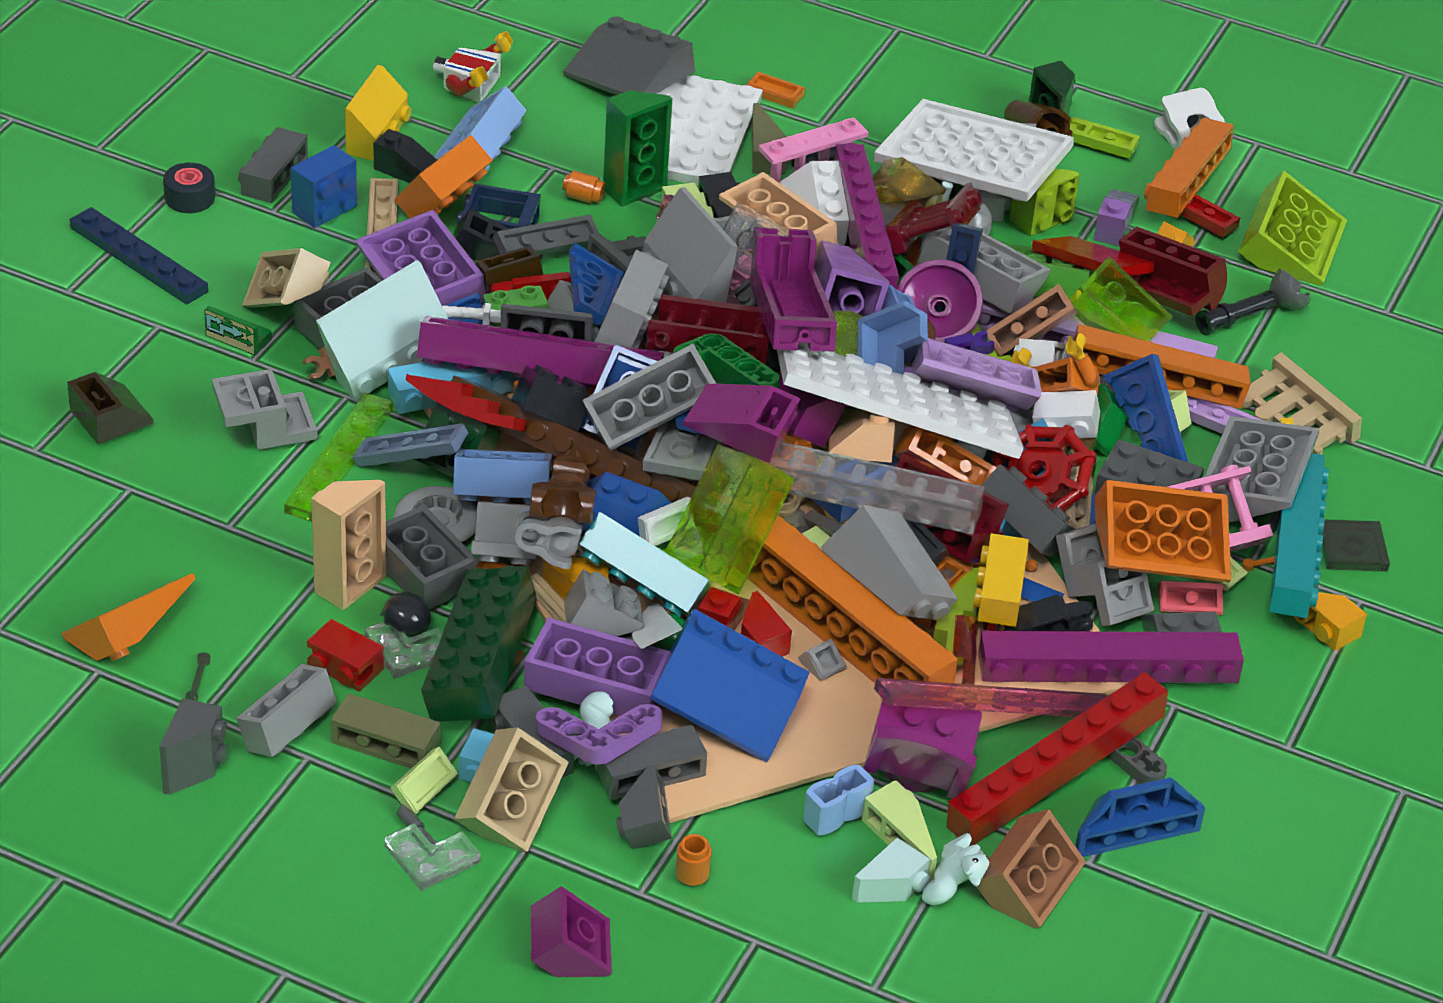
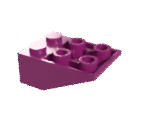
M706 384L685 418L683 425L770 463L792 425L800 398L767 385Z

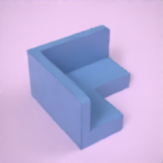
M901 301L858 319V356L864 360V363L875 366V363L887 365L893 369L892 372L903 375L904 350L928 341L927 314L907 301Z

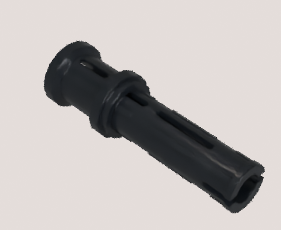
M1267 290L1233 304L1220 303L1213 311L1201 310L1197 312L1195 317L1197 328L1203 335H1210L1215 329L1221 327L1229 328L1239 319L1276 307L1277 298L1271 290Z

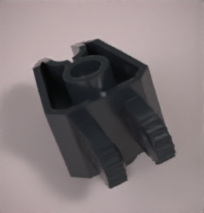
M1059 595L1046 597L1021 605L1019 607L1016 627L1004 625L1005 629L1003 631L1090 632L1093 627V619L1089 616H1092L1093 605L1085 600L1065 604L1064 598Z

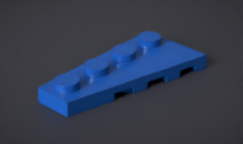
M574 242L568 251L573 308L575 312L593 314L595 324L600 326L608 312L624 272Z
M1150 354L1103 375L1107 384L1112 386L1116 394L1114 397L1119 406L1123 407L1127 413L1131 428L1138 433L1142 441L1141 446L1188 462L1159 356Z

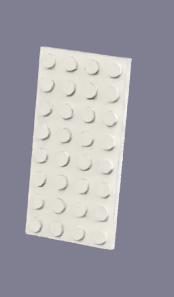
M798 343V350L777 349L784 385L1020 459L1023 445L1008 408L1000 401L990 399L989 402L978 399L977 395L969 391L961 390L958 393L949 390V386L941 382L933 381L930 384L921 381V378L913 373L904 372L902 375L892 372L893 369L881 363H875V366L864 363L861 357L853 354H847L845 357L832 351H810L806 343Z

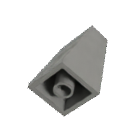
M862 505L821 546L822 551L900 615L938 620L946 616L950 611V607L958 600L899 511Z

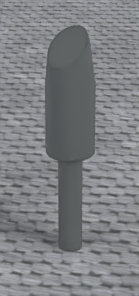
M401 804L396 813L397 816L414 834L419 833L438 851L441 845L424 829V823L411 810Z

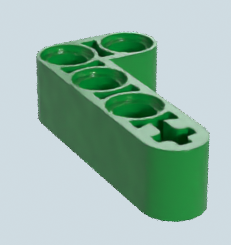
M720 334L703 335L680 344L673 350V353L694 344L713 379L720 384L767 385L780 389L779 375Z

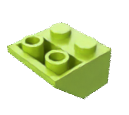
M1055 168L1027 202L1017 201L1012 198L1009 219L1029 236L1073 219L1080 174L1077 171Z

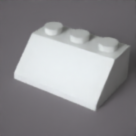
M810 161L780 181L781 185L837 223V243L845 245L849 216L839 161Z

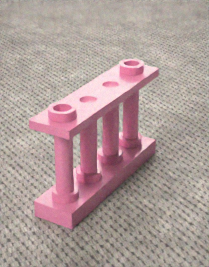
M853 117L761 144L758 150L771 163L770 177L780 183L782 162L795 158V172L805 165L806 155L819 151L818 161H829L831 147H835L836 144L854 143L855 140L868 137L869 132Z
M1231 465L1221 469L1219 474L1167 486L1169 488L1213 493V487L1228 485L1242 526L1239 528L1240 532L1232 534L1229 532L1230 552L1263 544L1273 536L1270 524L1258 527V524L1253 522L1240 484V480L1251 472L1250 466L1238 468V465Z

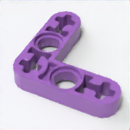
M653 704L636 706L600 729L555 707L544 708L536 714L537 734L579 758L598 765L614 760L653 736L662 728V711Z

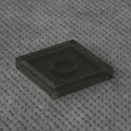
M1325 519L1322 533V551L1326 569L1388 571L1390 562L1380 521Z

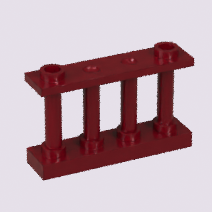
M972 182L967 183L954 199L929 207L921 206L919 199L908 202L886 227L895 255L906 252L921 235L949 226L952 229L955 222L968 225L981 209L980 205H982L978 189L973 188Z
M662 294L660 297L658 320L649 319L648 350L673 353L674 348L680 344L703 335L720 334L763 364H767L768 343L770 339L758 307Z

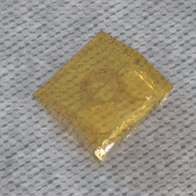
M903 157L885 160L873 177L877 197L881 203H897L943 195L947 190Z

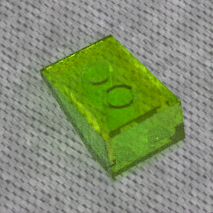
M1110 257L1069 298L1078 311L1075 316L1084 325L1149 342L1172 317L1168 311Z

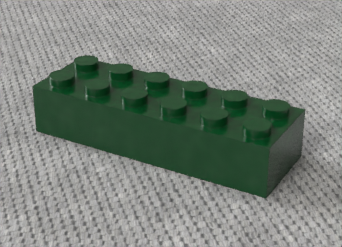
M528 566L466 570L421 689L431 720L441 722L495 718L537 598Z

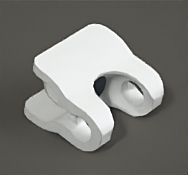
M1196 88L1164 96L1161 100V106L1165 110L1166 115L1155 118L1153 125L1158 133L1166 138L1171 147L1176 149L1182 145L1184 137L1190 135L1193 126H1197L1203 117L1221 122L1225 121L1217 110L1211 94L1204 88Z

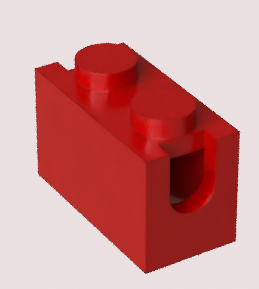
M330 619L307 640V647L312 649V654L307 658V664L325 668L330 677L358 692L384 670V646L333 619Z

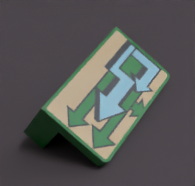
M211 306L204 310L207 337L254 356L272 340V331Z

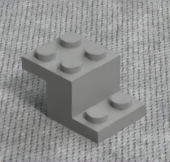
M272 369L212 379V390L225 427L248 423L257 450L318 439L317 428L303 391L281 395Z
M489 501L478 502L475 540L472 541L471 554H478V561L498 562L500 561V556L511 557L510 563L523 565H530L532 559L539 558V555L520 549L515 541V520L517 514L523 508L530 507V505ZM527 516V517L524 518V520H526V519H536V520H538L537 518H532V517H529V516ZM523 538L526 542L533 543V541Z
M1096 523L1056 535L1068 597L1095 595L1102 626L1113 625L1154 611L1147 573L1107 568Z

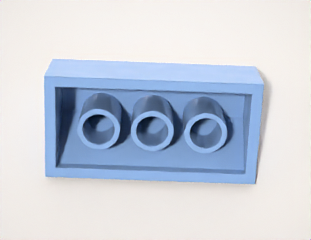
M504 86L469 108L434 157L437 160L468 136L472 135L492 160H494L501 153L499 148L511 139L510 133L522 124L520 119L527 110L507 86Z

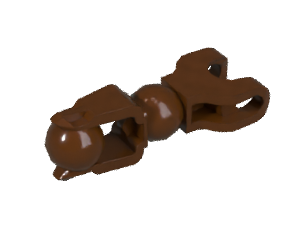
M569 449L566 453L560 454L555 459L549 481L532 484L529 517L545 519L546 517L557 516L573 519L576 523H593V508L597 491L587 487L590 480L589 470L584 458L581 457L577 450Z

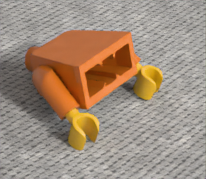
M1081 333L1078 334L1076 342L1069 335L1065 345V352L1076 358L1069 357L1031 367L1028 363L1032 353L1026 348H1022L1020 352L1016 350L1011 358L1013 363L1037 369L1042 392L1096 390L1098 394V386L1101 385L1100 375L1096 366L1093 365L1089 355L1083 352L1086 337Z

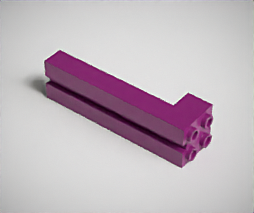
M754 227L750 286L773 349L798 350V343H807L810 351L835 352L837 320L814 269L817 239L813 230L789 229V236H780L777 228Z

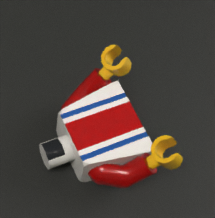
M505 31L498 34L495 38L497 44L493 43L484 50L458 48L450 59L437 56L434 61L433 71L444 74V88L458 97L463 96L475 102L482 101L500 77L501 51L503 53L508 52L513 43L509 32Z

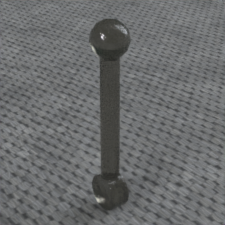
M206 652L197 655V663L199 665L191 690L186 693L185 699L198 700L197 690L205 666L210 664V655Z

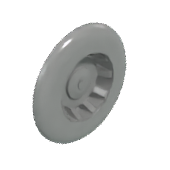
M429 486L414 490L404 496L394 511L395 518L425 505L460 542H463L475 533L478 504L476 501L461 500L460 495H453V488Z

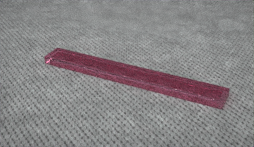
M877 678L874 686L875 691L887 705L1077 717L1108 696L1103 693Z

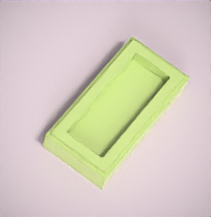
M437 747L423 757L390 789L402 805L416 814L458 775V772L442 749Z

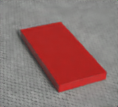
M1074 236L1033 240L1032 243L1033 252L1113 278L1154 272L1155 262Z

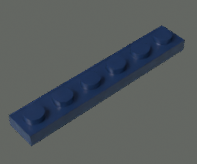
M90 207L69 219L72 230L184 304L188 305L208 293V283L94 208Z

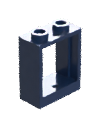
M474 184L471 194H466L464 211H459L457 224L469 209L478 213L481 211L520 218L518 223L494 220L509 229L538 224L541 194Z

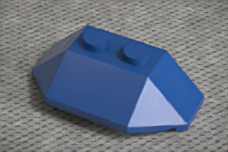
M609 472L589 480L587 486L597 491L593 508L594 520L599 512L638 536H640L638 517L671 504L660 491ZM582 523L583 529L581 533L586 534L591 524ZM685 534L659 544L656 547L676 548Z
M1171 777L1111 790L1095 800L1078 830L1075 847L1082 857L1197 832L1201 829L1205 807L1202 802Z

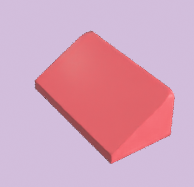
M1160 581L1157 585L1159 612L1216 611V615H1223V584Z

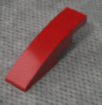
M406 374L405 380L427 397L457 413L483 423L525 431L526 419L499 415L500 403L473 398L474 386Z

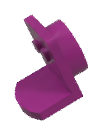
M889 683L883 693L863 769L873 774H876L877 769L882 770L892 782L896 780L906 790L929 792L940 788L948 791L947 797L953 799L964 792L974 771L977 757L973 755L982 713L980 710L899 684Z

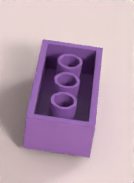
M548 617L525 659L524 686L527 685L533 692L579 705L589 694L603 691L609 694V697L614 702L612 705L613 714L621 716L642 704L659 705L649 699L670 651L653 646L641 649L635 641Z

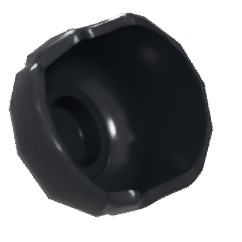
M409 592L393 595L386 601L380 616H384L385 625L390 624L396 630L407 634L427 631L431 623V612L427 603L417 594Z

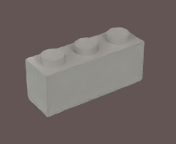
M301 664L236 718L248 752L273 757L337 703L327 670Z

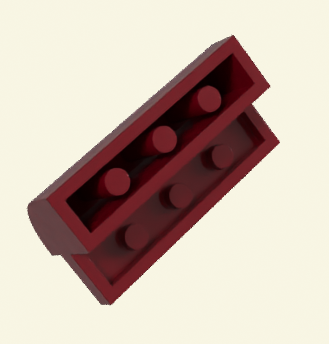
M1137 226L1118 240L1120 251L1155 262L1154 272L1119 278L1103 274L1104 283L1189 316H1194L1202 308L1213 311L1221 301L1227 285L1226 259Z
M902 453L892 481L878 483L870 506L899 511L900 513L908 508L947 547L951 555L967 563H979L982 545L989 546L991 533L1004 535L1000 527L1009 504L909 453Z

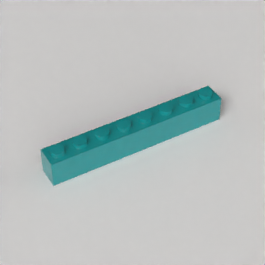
M1311 453L1291 508L1279 510L1269 612L1307 618L1309 607H1316L1319 593V568L1322 557V533L1325 522V499L1329 468L1324 467L1325 455Z

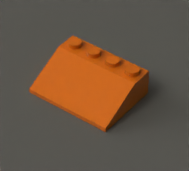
M1106 480L1095 495V522L1107 568L1227 583L1231 581L1227 495Z

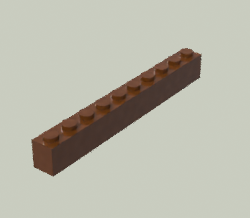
M453 375L452 382L474 386L473 398L499 402V415L526 419L524 432L488 423L485 424L547 453H552L556 457L560 454L563 455L569 449L577 450L581 457L584 458L590 473L599 476L609 472L656 489L671 503L685 497H690L695 502L697 523L706 526L708 497L715 494V492L682 477L643 471V459L619 448L610 451L603 441L524 410L505 395L470 379Z

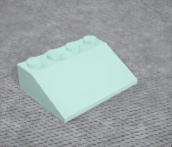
M418 260L316 320L336 379L355 401L388 381V368L419 363L425 359L417 357L420 323L426 316L448 319Z

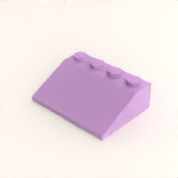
M928 338V341L919 344L912 373L919 376L921 381L930 384L933 381L941 382L949 386V390L958 393L961 390L969 391L977 395L978 399L989 402L990 399L1004 403L1006 408L1011 411H1020V408L1029 410L1041 397L1042 390L1037 369Z

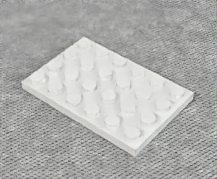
M688 75L658 92L657 94L669 95L673 98L668 179L684 183L695 182L698 185L699 176L725 172L732 173L751 126L753 103L760 104L763 89Z
M922 99L874 152V162L882 163L889 167L905 169L915 174L935 177L938 180L958 183L962 186L972 182L973 188L984 190L991 194L1011 197L1017 201L1027 202L1071 150L1074 137Z

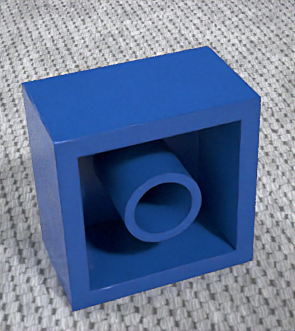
M333 145L291 167L292 213L313 228H316L357 206L356 159Z

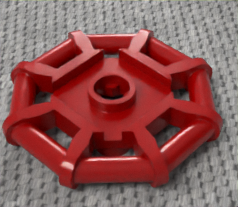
M1025 425L1026 429L1018 435L1022 445L1027 442L1029 443L1025 445L1026 450L1021 453L1020 459L992 451L993 460L991 465L997 468L999 464L1004 466V463H1008V469L1012 466L1016 467L1027 477L1024 481L1025 484L1031 489L1035 485L1049 497L1046 503L1053 509L1057 505L1065 511L1077 501L1086 499L1089 495L1087 489L1092 466L1097 460L1096 454L1087 448L1075 434V429L1069 425L1064 427ZM1037 439H1054V440H1053V442H1044V441H1038ZM1067 444L1075 451V453L1069 456L1062 451V448ZM1080 466L1077 481L1075 482L1070 479L1072 467ZM1039 467H1044L1045 472L1042 475L1035 476V474H1032L1033 471H1038ZM1064 489L1069 491L1062 498L1057 500L1055 503L1051 504L1050 499L1054 500L1059 498L1062 495Z

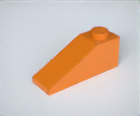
M913 425L905 428L893 454L900 459L902 453H909L977 488H980L996 469L995 466L943 435Z

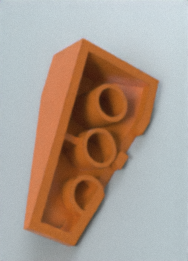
M191 573L111 611L62 632V636L66 641L96 661L108 656L111 661L130 654L127 647L141 641L196 579L195 575Z

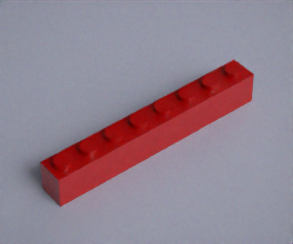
M1143 672L948 801L946 828L957 838L966 833L970 834L972 838L970 846L975 845L1161 720L1165 716L1168 690L1146 672Z

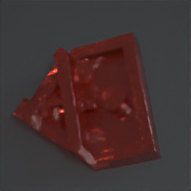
M955 614L952 653L955 657L964 658L961 685L974 686L978 641L977 617Z

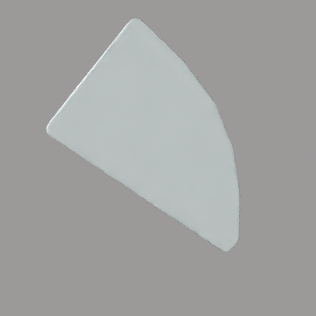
M658 602L650 604L642 613L644 625L641 630L632 632L635 643L642 649L682 630V627Z

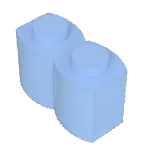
M852 765L837 772L833 779L816 782L806 792L803 821L817 835H825L837 830L844 821L860 818L863 815L865 797L873 793L874 778L860 765Z

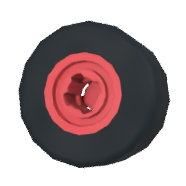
M186 162L174 165L165 172L163 178L164 199L166 204L173 210L181 213L201 212L214 203L215 178L212 170L207 166Z

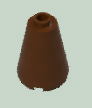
M1014 100L1005 109V120L1017 123L1036 124V128L1072 136V130H1070L1071 119L1061 109L1023 100Z

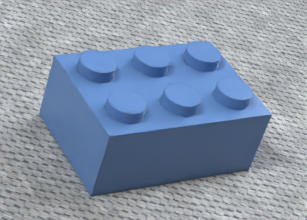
M459 449L454 459L453 495H460L461 500L467 501L479 500V496H492V501L510 502L511 497L523 498L524 503L530 504L532 484L550 480L552 453Z

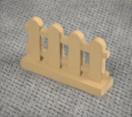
M1282 352L1273 357L1272 371L1263 370L1260 378L1251 383L1242 408L1255 405L1257 407L1255 417L1264 421L1281 423V418H1285L1284 414L1297 407L1300 411L1288 417L1293 418V425L1311 427L1317 424L1320 426L1319 435L1312 451L1315 454L1322 455L1323 448L1336 440L1339 443L1347 440L1352 444L1360 439L1362 417ZM1275 391L1280 393L1268 402L1263 399Z

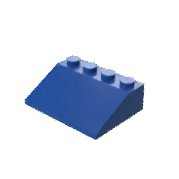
M693 609L682 625V630L677 633L649 699L767 763L801 696L810 672L702 612Z

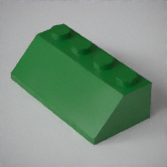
M629 90L607 99L603 171L604 191L621 207L661 192L662 187L667 186L673 99L669 95Z

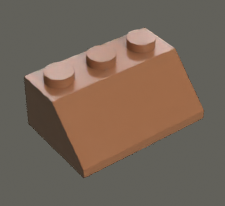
M1047 809L1018 818L990 856L988 869L977 888L991 908L1036 929L1042 926L1086 861L1052 812Z

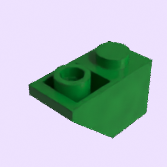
M1102 383L1098 386L1097 394L1100 407L1097 437L1085 438L1092 450L1096 451L1098 449L1108 457L1119 439L1128 417L1124 408L1120 407L1114 396L1116 394Z

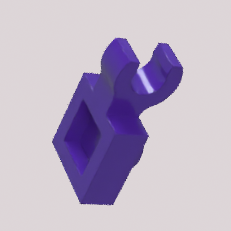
M980 331L975 335L967 333L945 338L944 343L985 355L992 353L994 350V341L987 342V331Z

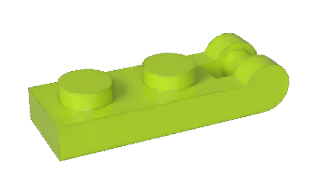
M1077 117L1070 118V130H1072V137H1074L1073 143L1131 159L1139 145L1140 136Z

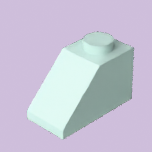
M896 838L855 875L852 899L857 903L908 900L916 891L918 893L921 892L928 884L930 879L928 874L930 858L899 838Z

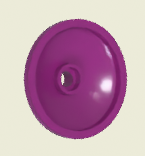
M931 260L921 263L912 268L903 277L897 288L902 293L910 295L916 308L927 314V317L935 326L936 340L944 342L945 338L969 333L977 324L982 312L983 296L977 279L967 268L953 261ZM943 305L946 308L943 312L935 311L936 307Z

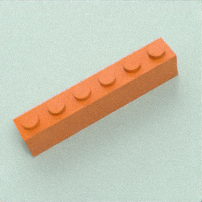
M1203 117L1197 126H1193L1190 135L1184 137L1182 145L1174 150L1170 160L1167 159L1162 170L1157 171L1154 180L1146 185L1144 191V199H1147L1146 210L1178 218L1231 149L1234 124Z
M1082 324L1077 325L1073 337L1075 342L1079 333L1086 337L1083 352L1089 355L1099 374L1106 375L1145 356L1156 354L1159 356L1168 390H1186L1187 396L1238 409L1242 408L1251 385L1248 366Z

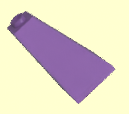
M821 240L814 269L837 320V329L858 334V319L881 310L889 281L850 247Z

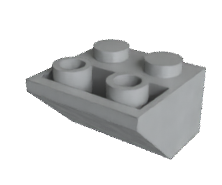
M582 569L564 599L566 622L613 636L641 630L644 625L638 594L628 586L622 585L619 587L610 583L604 575L598 572L590 573Z

